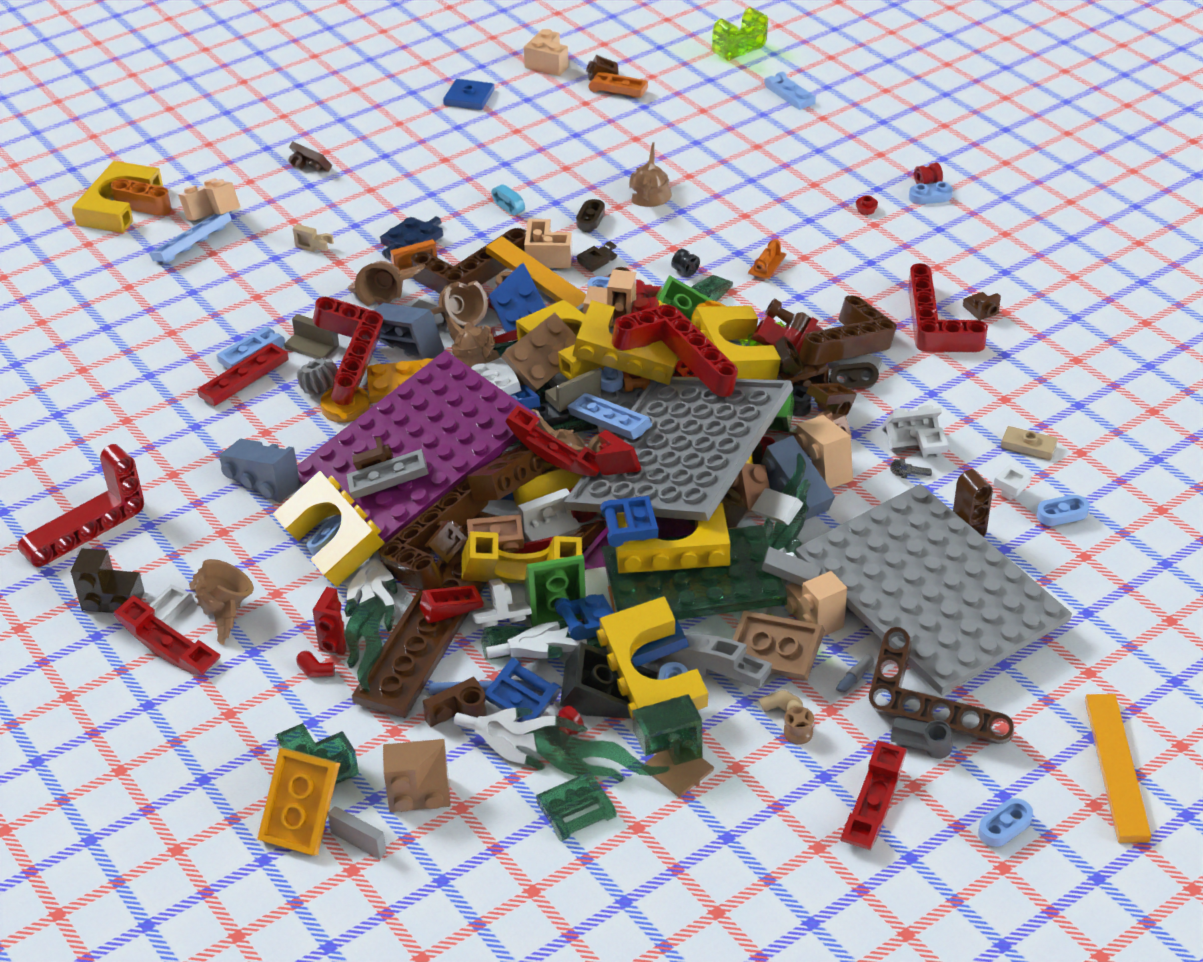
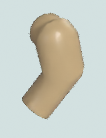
M780 690L759 698L764 712L777 707L786 712L796 706L803 707V702L800 698L786 690Z

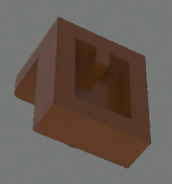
M595 55L593 61L590 60L586 68L588 79L590 81L594 79L597 72L618 75V63Z
M980 292L964 298L963 307L981 321L999 314L1001 295L995 293L987 296L984 292Z
M381 436L375 438L377 448L352 456L353 464L357 471L394 458L390 445H385Z
M452 520L439 521L437 524L439 529L425 544L438 559L447 564L468 539L462 534L463 529Z

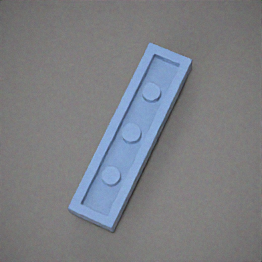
M229 213L213 214L149 253L152 261L170 262L176 258L175 255L177 253L190 250L195 242H202L208 239V234L223 230L225 224L232 220Z
M584 393L567 406L570 415L632 440L642 436L652 426L650 417L588 393Z

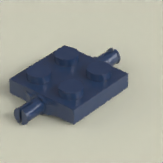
M435 216L431 220L424 222L415 217H408L397 226L390 228L380 236L381 244L388 247L382 250L383 257L387 259L391 257L390 251L432 239L437 241L444 236L443 229L438 227L441 224V219Z

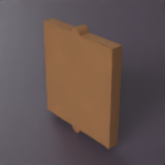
M675 739L662 750L658 749L656 755L642 765V769L680 798L694 786H699L700 781L714 771V766L678 739Z

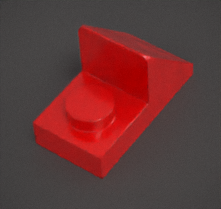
M608 430L598 434L601 445L599 446L600 451L595 454V458L602 475L637 472L642 469L633 446Z

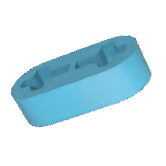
M501 184L491 190L494 202L509 214L514 216L525 210V203L522 197L508 186Z

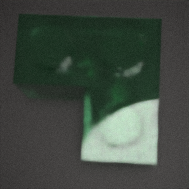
M689 694L632 710L633 732L645 756L667 750L674 765L703 758L702 718Z
M303 723L275 734L278 751L279 748H287L340 763L335 785L359 775L355 749L343 731L318 742H314Z

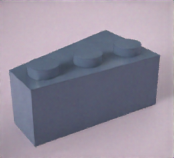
M382 303L373 310L380 313L383 317L379 341L391 348L397 346L404 350L403 352L406 356L414 355L420 358V360L436 358L445 351L435 323V317L430 309Z
M794 436L766 447L760 465L766 466L770 489L798 498L803 505L796 515L802 521L828 511L835 495Z
M240 438L219 455L223 475L278 503H281L301 486L298 479L299 473L294 447L288 446L286 449L279 448L278 444L264 446L260 441Z

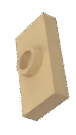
M1008 426L1000 448L1051 460L1058 438Z

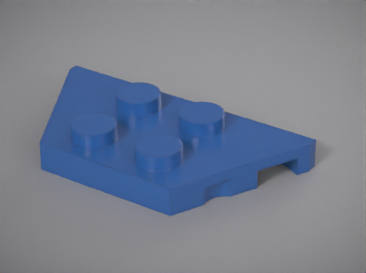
M524 263L520 264L489 295L491 305L505 333L517 329L516 320L546 308Z

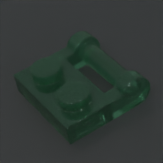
M591 772L536 795L537 804L554 828L559 841H564L570 838V834L603 819L609 821L617 817L613 803ZM595 804H598L600 807L566 823L563 818Z

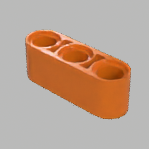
M118 179L111 183L114 200L130 203V208L133 211L156 216H164L172 211L168 189L165 187L128 179Z

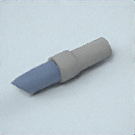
M869 654L865 655L856 666H853L846 673V676L840 681L836 690L846 692L874 664V658Z

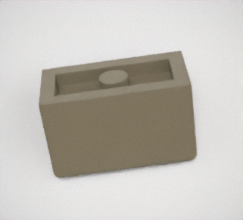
M296 314L292 318L294 335L284 343L285 349L315 359L328 357L339 346L338 333L319 328L314 325L312 318Z
M598 368L546 390L545 399L561 412L568 409L567 406L584 393L593 396L601 394V371Z

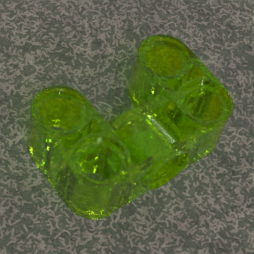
M749 7L742 15L740 30L738 26L723 18L718 19L713 26L712 51L729 61L762 48L767 40L768 16Z

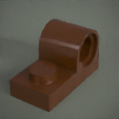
M840 383L810 384L807 390V394L815 398L814 401L817 403L818 409L823 412L831 411L833 414L846 416L857 396L855 392Z
M474 676L423 700L425 721L430 727L449 720L456 713L476 718L478 716H487L485 692Z

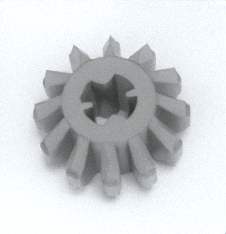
M327 357L316 358L312 362L309 361L308 364L303 365L297 371L300 388L309 395L327 391L330 387H333L335 375L338 371L336 364Z

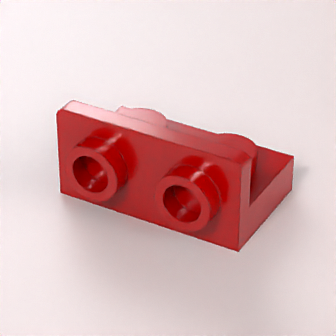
M326 587L312 610L318 647L326 652L344 655L347 648L344 635V621H342L341 602L338 599L337 589Z

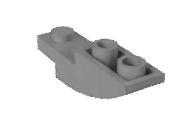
M686 634L689 647L659 658V660L667 663H681L688 671L698 669L703 677H706L710 671H714L758 689L769 676L772 669V663L746 654V644L718 636Z

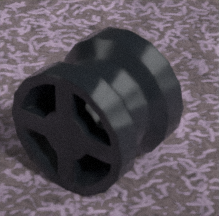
M684 248L679 249L671 261L672 268L681 271L687 277L694 275L700 265V258L695 254H690Z
M805 386L793 387V416L802 417L811 412L812 406L810 401L812 396L807 394L808 388Z

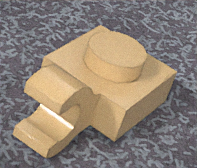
M296 224L292 228L295 247L315 252L318 248L328 250L327 243H334L332 234L323 233L317 235L315 228Z

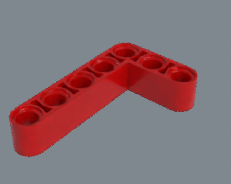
M924 263L913 264L910 267L908 291L916 348L924 352L983 351L986 345L988 325L980 320H938L931 268Z
M324 296L316 300L313 315L314 325L352 338L335 375L331 396L336 404L349 405L354 400L379 341L383 317L376 311Z
M667 304L620 316L615 320L612 345L616 349L630 350L662 341L714 394L722 397L733 394L738 368L676 307Z
M110 444L102 450L100 455L108 488L106 492L31 531L20 539L18 550L33 566L42 567L141 512L144 507V497L134 459L120 446Z

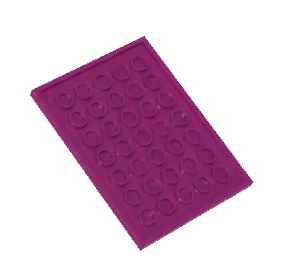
M445 350L297 465L298 479L300 484L304 486L321 471L327 479L331 475L342 486L339 489L340 493L345 490L351 496L347 474L357 471L353 464L352 456L377 448L375 438L381 436L384 444L390 445L394 458L422 449L429 474L354 499L355 502L352 504L353 507L358 505L368 515L365 519L366 522L371 519L381 530L378 536L386 544L451 489L465 480L468 475L489 464L518 440L505 422L517 405L537 417L538 415Z

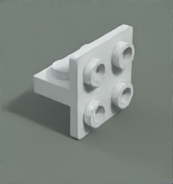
M925 405L918 407L916 411H908V408L893 410V413L881 424L882 430L887 429L890 450L919 447L916 438L917 430L939 428L938 416L942 413L941 408Z
M567 488L518 505L519 509L511 512V515L521 514L523 534L529 542L553 536H568L581 527L576 518H573L571 510H567L564 501L570 494Z
M499 578L488 580L493 607L471 611L475 623H481L482 627L497 625L498 620L509 618V622L522 621L526 619V615L532 614L531 607L527 602L512 604L510 588L507 584L504 585Z

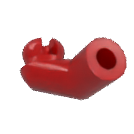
M302 651L297 655V666L308 677L335 676L334 662L319 663L310 651Z

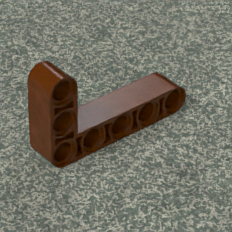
M513 228L501 235L525 252V229ZM486 246L455 266L427 252H417L411 256L412 267L425 264L424 269L415 274L413 279L439 294L445 286L454 282L468 285L470 282L477 281L480 285H483L507 269L506 266L486 253Z
M853 295L845 296L838 318L844 326L806 333L799 358L806 364L819 365L888 350L891 347L897 325L862 298Z
M969 469L963 472L957 480L953 512L984 537L988 527L993 488L976 470Z
M468 478L463 480L380 548L379 555L387 570L390 571L394 578L422 591L439 588L443 584L444 578L433 556L430 555L431 551L425 544L439 529L437 527L439 521L452 520L463 527L467 523V519L475 517L488 505L489 501H474Z
M893 627L886 631L869 691V701L876 712L895 718L902 716L929 723L936 720L933 717L934 710L938 707H945L950 711V714L943 721L950 726L953 733L996 744H1005L1012 739L1014 724L1012 719L1006 714L902 688L912 643L908 632L901 627ZM896 636H901L906 640L904 646L900 649H894L890 646L891 639ZM886 665H896L898 667L897 674L893 677L884 676L883 669ZM886 692L891 695V700L887 705L880 706L875 703L876 696L879 693ZM908 700H917L920 703V708L917 712L908 713L904 710V705ZM966 715H976L979 718L978 725L974 728L965 727L962 724V720ZM996 722H1004L1009 726V731L1003 736H998L992 732V727Z

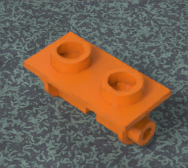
M779 240L769 241L768 247L755 260L748 274L768 280L771 278L787 256V253L781 252Z

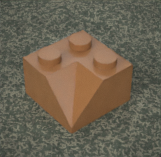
M445 739L383 744V772L389 812L451 807Z

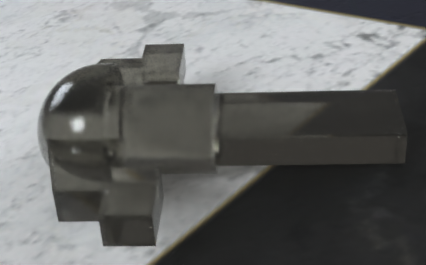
M902 458L899 460L894 459L890 465V470L894 475L907 479V474L910 475L911 473L925 476L932 475L930 468L906 464L905 459Z

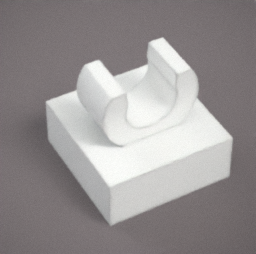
M942 427L917 430L916 438L923 458H927L928 454H936L939 457L942 453L948 452L949 444Z
M1008 465L995 477L994 486L1002 490V497L1011 501L1013 496L1017 497L1031 483L1032 476Z

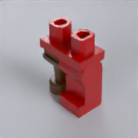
M774 298L765 311L764 315L766 317L760 320L751 339L763 346L773 345L777 348L775 342L781 337L786 336L800 354L805 334L823 330L817 325L819 320L803 312L794 314L781 308L782 302ZM777 316L786 323L785 328L775 323L776 320L773 318Z

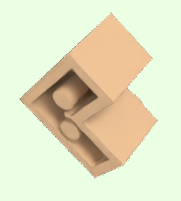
M541 29L524 46L525 68L561 76L569 67L568 46L560 44V33L550 29Z
M209 179L204 181L205 185L198 188L197 185L184 188V193L178 194L187 220L194 221L211 214L221 215L241 208L233 183L224 181V179Z
M528 219L524 244L525 252L547 268H571L572 232H551V219Z
M613 269L607 288L589 286L583 303V313L586 315L591 300L615 307L611 326H614L615 320L618 317L631 314L633 301L636 300L637 272Z
M824 415L796 424V441L803 451L811 456L812 464L828 487L831 489L853 481L851 435Z
M829 571L804 582L803 586L795 583L786 585L784 606L788 613L793 614L799 621L823 625L825 629L824 636L844 628L847 587L832 571Z

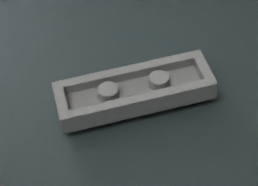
M422 449L349 473L347 474L350 494L353 499H357L429 473L425 455Z

